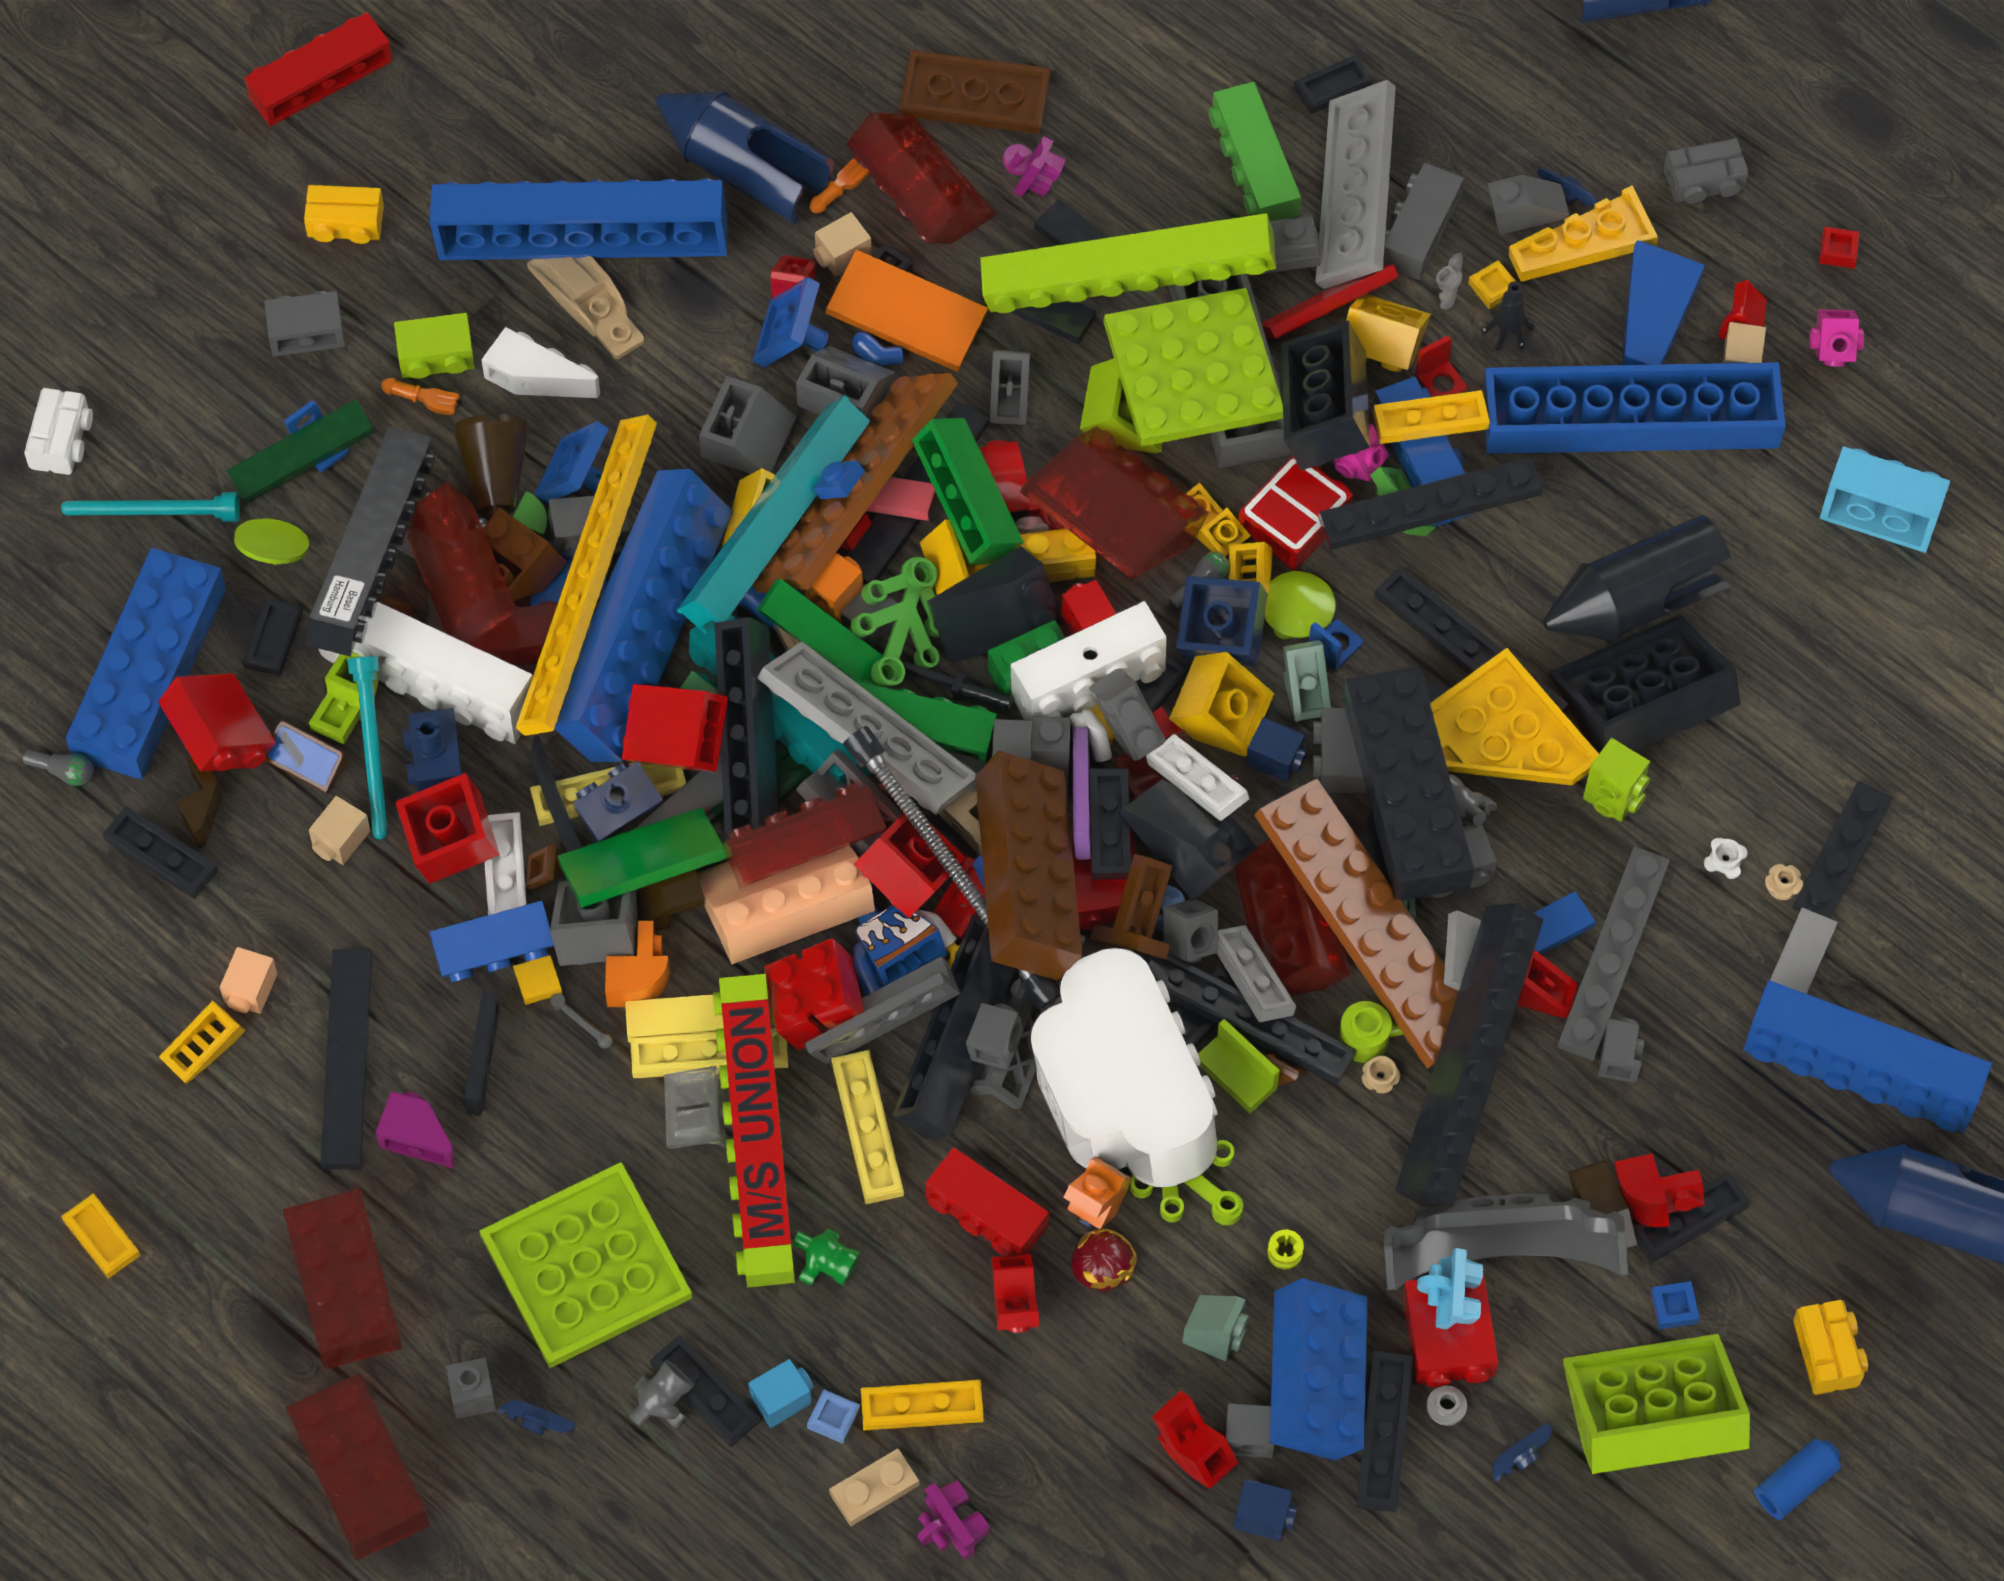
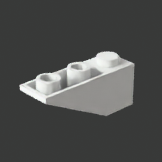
M505 327L482 358L484 378L513 394L598 398L600 395L598 375L590 367L584 364L577 365L567 360L561 352L554 348H544L523 332L516 333Z

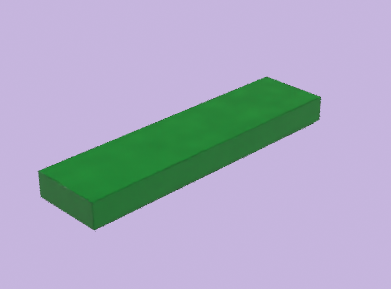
M776 579L757 608V611L799 643H805L852 680L858 682L861 680L873 681L871 677L872 666L876 661L882 659L883 655L785 581ZM882 669L884 677L888 679L887 672Z

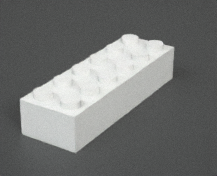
M377 602L373 618L366 617L365 621H368L364 641L363 643L356 642L353 653L362 657L378 656L379 680L384 682L395 693L401 695L407 693L418 698L420 703L429 709L437 710L439 708L443 710L454 708L455 719L459 723L467 726L473 724L484 729V732L495 740L503 741L505 739L516 744L522 734L516 728L532 681V674ZM319 649L320 654L332 663L339 656L338 653Z

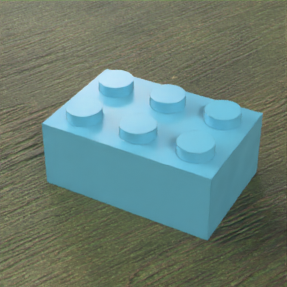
M1843 446L1819 519L1926 553L1950 480L1941 478L1934 472H1922L1906 467L1903 463L1896 460H1885L1872 456L1862 449H1850Z

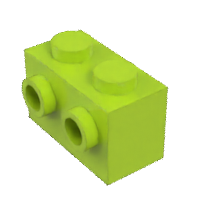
M467 313L394 322L402 378L420 379L431 374L446 372L458 374L465 370L475 369Z
M1611 737L1591 764L1583 799L1592 804L1601 815L1608 818L1613 817L1622 822L1629 811L1635 814L1646 798L1643 792L1651 779L1647 776L1650 761Z

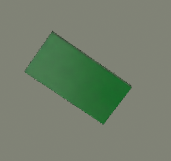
M702 807L558 855L560 867L581 908L727 858L724 846Z

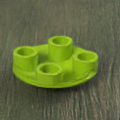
M1292 571L1283 573L1270 581L1265 620L1273 628L1276 636L1281 639H1289L1291 637L1306 638L1309 637L1310 626L1314 622L1324 629L1331 624L1335 613V598L1328 584L1321 578L1308 572Z

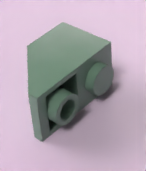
M1200 1295L1184 1328L1182 1343L1227 1361L1231 1350L1237 1352L1240 1350L1247 1333L1245 1327L1249 1316L1244 1314L1246 1300L1238 1296Z

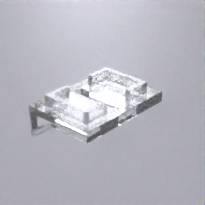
M716 1066L664 1074L666 1147L674 1149L698 1144L725 1146L723 1089H721L719 1069ZM710 1103V1107L677 1112V1108Z

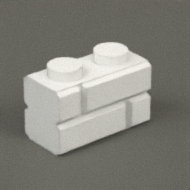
M48 388L41 390L24 451L28 466L31 469L46 472L51 470L54 473L70 475L73 472L75 462L82 461L84 441L81 438L84 430H90L93 420V411L88 408L86 398L82 393L61 392L60 390Z

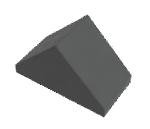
M993 350L989 423L1026 425L1030 352Z

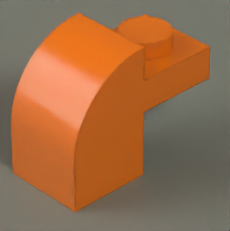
M638 921L637 956H606L605 993L607 1007H626L625 1001L656 999L666 988L670 977L668 956H662V935H655L654 921Z
M1096 1156L1091 1158L1085 1172L1069 1185L1063 1197L1070 1201L1067 1210L1101 1230L1116 1216L1129 1188L1130 1177Z

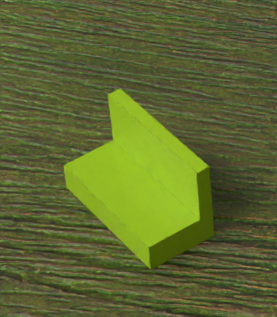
M1223 1019L1218 1026V1036L1198 1053L1199 1066L1246 1111L1251 1113L1277 1090L1280 1070L1232 1025Z

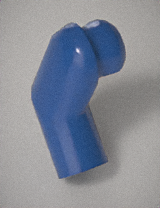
M866 331L858 332L853 337L852 348L861 359L879 366L903 364L901 346L882 347Z

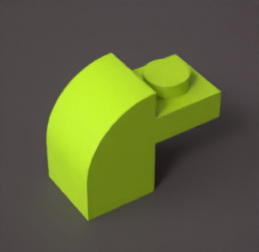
M353 652L351 657L341 654L337 657L325 677L327 694L309 722L310 730L342 744L346 742L358 720L361 721L358 683L353 681V674H349L347 659L362 656ZM376 672V680H373L374 698L378 687V672Z

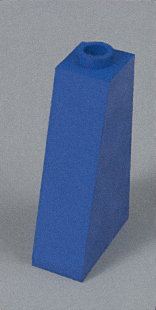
M1636 241L1630 264L1621 365H1664L1701 284L1704 264L1645 242Z

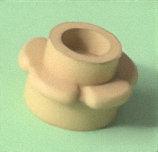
M1777 864L1770 868L1769 875L1765 879V885L1774 898L1789 900L1799 894L1803 887V881L1800 880L1801 873L1796 867L1792 865L1786 867L1783 864ZM1781 879H1787L1788 883H1782Z
M1376 1056L1368 1060L1362 1068L1364 1072L1362 1082L1369 1090L1375 1089L1377 1093H1387L1392 1090L1393 1085H1397L1399 1082L1400 1072L1395 1063L1388 1057ZM1383 1073L1384 1077L1378 1078L1377 1074Z

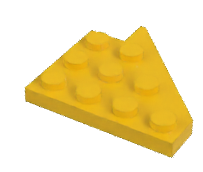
M1508 648L1430 703L1448 772L1574 785L1589 773L1591 764L1599 755Z

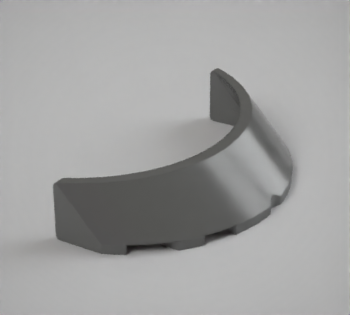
M1507 1194L1502 1196L1487 1195L1454 1201V1207L1447 1210H1436L1430 1207L1416 1212L1415 1221L1401 1228L1391 1226L1384 1232L1388 1291L1397 1290L1405 1284V1281H1410L1430 1272V1265H1439V1260L1453 1255L1455 1248L1467 1250L1466 1259L1468 1260L1501 1256H1551L1591 1263L1608 1269L1619 1276L1628 1275L1624 1217L1615 1211L1610 1214H1604L1590 1209V1201L1577 1198L1567 1202H1553L1549 1199L1548 1194Z

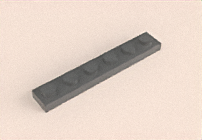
M1634 846L1557 1048L1594 1061L1604 1036L1608 1019L1612 1015L1670 859Z

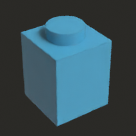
M790 1359L748 1383L750 1398L770 1428L811 1405L810 1390L814 1388L812 1381L802 1367L796 1369Z

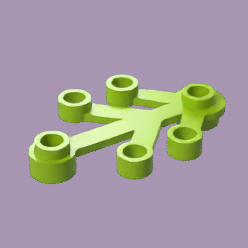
M1226 1140L1217 1141V1150L1225 1149L1230 1155L1226 1158H1220L1215 1155L1212 1164L1226 1167L1234 1159V1147ZM1133 1175L1130 1180L1131 1193L1137 1198H1147L1150 1196L1154 1186L1149 1185L1144 1190L1138 1189L1135 1183L1139 1180ZM1202 1175L1183 1182L1212 1205V1216L1219 1224L1233 1225L1242 1217L1243 1201L1235 1192H1222ZM1178 1185L1162 1187L1161 1217L1167 1222H1177L1184 1213V1203L1179 1198ZM1225 1200H1229L1234 1203L1235 1207L1226 1210L1220 1204ZM1169 1204H1174L1179 1208V1211L1171 1214L1165 1210V1207Z

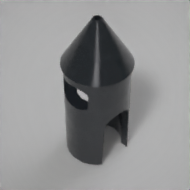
M1699 515L1593 562L1581 563L1543 619V625L1546 630L1616 641L1622 634L1730 588L1729 583L1716 576L1710 568L1731 558L1727 544L1714 523L1707 517Z

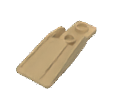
M592 256L583 258L533 259L527 263L528 269L557 302L592 336L596 335L614 359H620L644 344V336L627 317L626 306L610 277Z

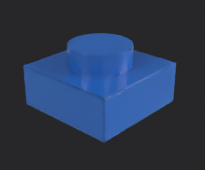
M857 460L832 462L823 469L822 476L813 487V490L820 499L847 497L865 471Z
M1691 1281L1652 1287L1651 1297L1659 1330L1698 1324L1700 1318Z

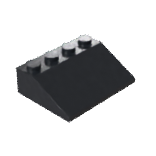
M1681 615L1549 672L1552 682L1563 700L1569 704L1568 708L1588 741L1599 753L1611 737L1635 752L1741 705L1736 669Z

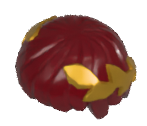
M1095 1229L1085 1234L1075 1247L1072 1254L1071 1268L1075 1278L1089 1289L1095 1288L1100 1292H1108L1109 1289H1115L1116 1286H1121L1123 1283H1128L1131 1280L1135 1271L1137 1256L1130 1242L1121 1234L1109 1229Z

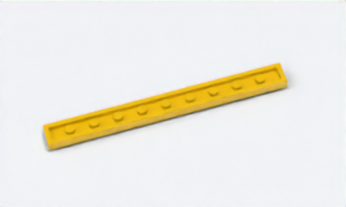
M649 415L620 420L516 728L525 736L554 731L583 641L590 626V621L657 422Z

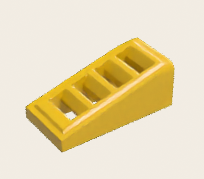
M1265 542L1229 545V580L1260 582L1268 594L1272 569V547ZM1256 559V565L1245 566V560ZM1246 573H1256V578L1243 579V575Z
M212 1001L159 1058L188 1084L234 1044L246 1030L224 1008ZM216 1020L226 1028L222 1033L212 1026ZM206 1031L215 1040L209 1045L200 1036L202 1032ZM192 1041L204 1051L200 1056L188 1047ZM181 1051L193 1062L188 1068L176 1057Z

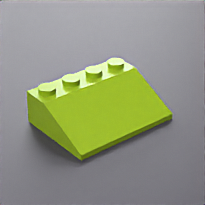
M1719 1334L1563 1358V1367L1581 1444L1592 1474L1749 1449L1750 1412Z

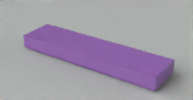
M1088 727L1075 728L1073 731V825L1075 857H1077V860L1091 859Z

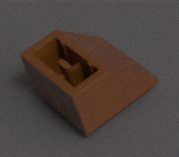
M499 508L452 565L505 604L544 591L566 565L567 561L549 542Z

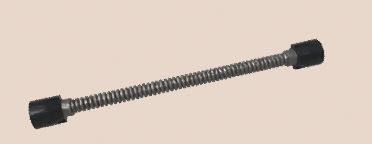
M864 726L854 732L844 741L843 745L861 769L867 766L871 773L877 774V778H880L879 781L883 782V786H886L885 789L888 790V793L891 794V797L894 798V801L897 802V805L906 814L905 816L912 825H915L914 828L918 829L917 832L921 833L920 836L923 837V841H926V845H929V849H932V853H935V857H938L937 860L941 861L940 864L944 865L943 868L946 869V872L949 873V876L952 877V880L955 881V884L958 885V888L967 897L966 899L970 900L969 903L978 915L982 916L981 920H985L984 924H988L986 899L982 898L983 895L979 894L980 891L976 890V886H973L974 882H971V878H968V874H965V870H962V866H959V862H956L957 859L953 858L954 855L950 854L951 851L947 850L948 847L945 846V843L942 842V839L939 838V835L936 834V831L927 822L928 820L922 812L918 811L919 808L915 807L916 804L912 803L913 799H910V795H907V791H904V787H901V783H898L899 780L895 779L896 776L887 767V761L882 755L886 752L885 748L868 726ZM1019 969V975L1024 980L1020 986L1038 1010L1045 1008L1061 996L1060 986L1054 979Z

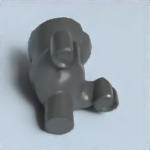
M1449 774L1461 819L1468 818L1475 825L1482 824L1486 819V815H1490L1491 810L1495 811L1497 809V804L1482 793L1472 792L1456 775Z
M665 1360L651 1380L646 1375H643L634 1385L637 1390L639 1405L629 1415L630 1419L641 1427L652 1415L666 1418L673 1427L677 1428L687 1416L674 1404L695 1385L676 1365Z

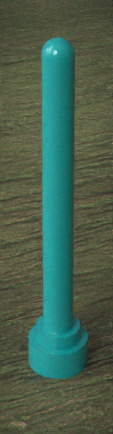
M222 492L221 496H215L214 500L65 501L61 505V511L64 515L68 516L214 515L215 518H221L222 522H238L240 517V499L238 492Z
M378 656L347 659L349 674H353V681L358 683L372 833L376 839L381 840L387 836L388 829L373 680H376V672H379Z

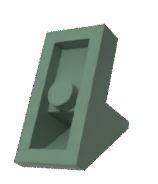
M1317 640L1284 646L1286 672L1283 673V680L1294 721L1321 717L1322 708H1331L1322 642Z

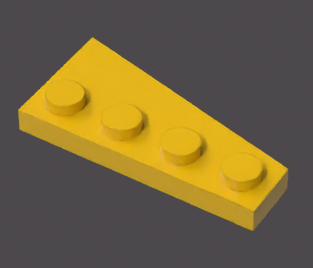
M1632 185L1622 190L1621 196L1611 201L1606 198L1594 204L1593 210L1581 216L1575 213L1565 218L1564 224L1554 229L1547 227L1509 246V258L1522 282L1633 253L1637 240L1657 247L1658 236Z

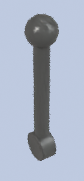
M557 993L551 996L550 1004L554 1010L565 1012L595 1037L601 1048L608 1049L611 1047L612 1037L599 1032L569 1007L562 994Z

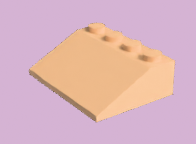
M830 824L780 842L781 849L746 854L697 872L705 898L704 906L731 964L875 911L871 883L853 865L858 860L856 853Z

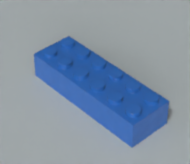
M155 548L150 549L65 738L70 753H82L88 756L95 766L143 780L169 721L158 701L176 677L189 676L226 592L221 568Z
M1768 980L1743 1051L1750 1053L1753 1058L1759 1061L1778 1063L1786 1066L1789 1071L1796 1075L1813 1076L1823 1080L1831 1088L1853 1091L1861 1094L1865 1100L1871 1103H1885L1898 1108L1902 1114L1908 1117H1922L1935 1122L1943 1130L1950 1132L1960 1131L1962 1133H1965L1975 1111L1992 1065L1991 1062L1770 980Z

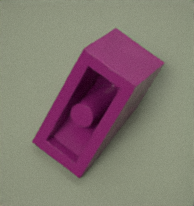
M391 1091L376 1130L379 1148L454 1169L456 1160L453 1147L429 1102L413 1092L399 1094Z

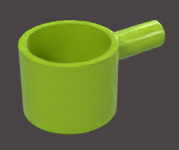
M1361 1001L1354 1003L1344 1012L1341 1020L1339 1041L1357 1050L1354 1061L1366 1063L1376 1056L1384 1055L1391 1037L1404 1034L1395 1021L1391 1022L1389 1013L1381 1005L1371 1001Z

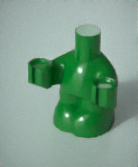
M829 1228L824 1233L813 1238L799 1231L792 1243L793 1246L806 1252V1266L801 1271L799 1280L810 1286L813 1285L820 1271L831 1276L838 1284L844 1286L856 1267L861 1252L837 1242L840 1234Z

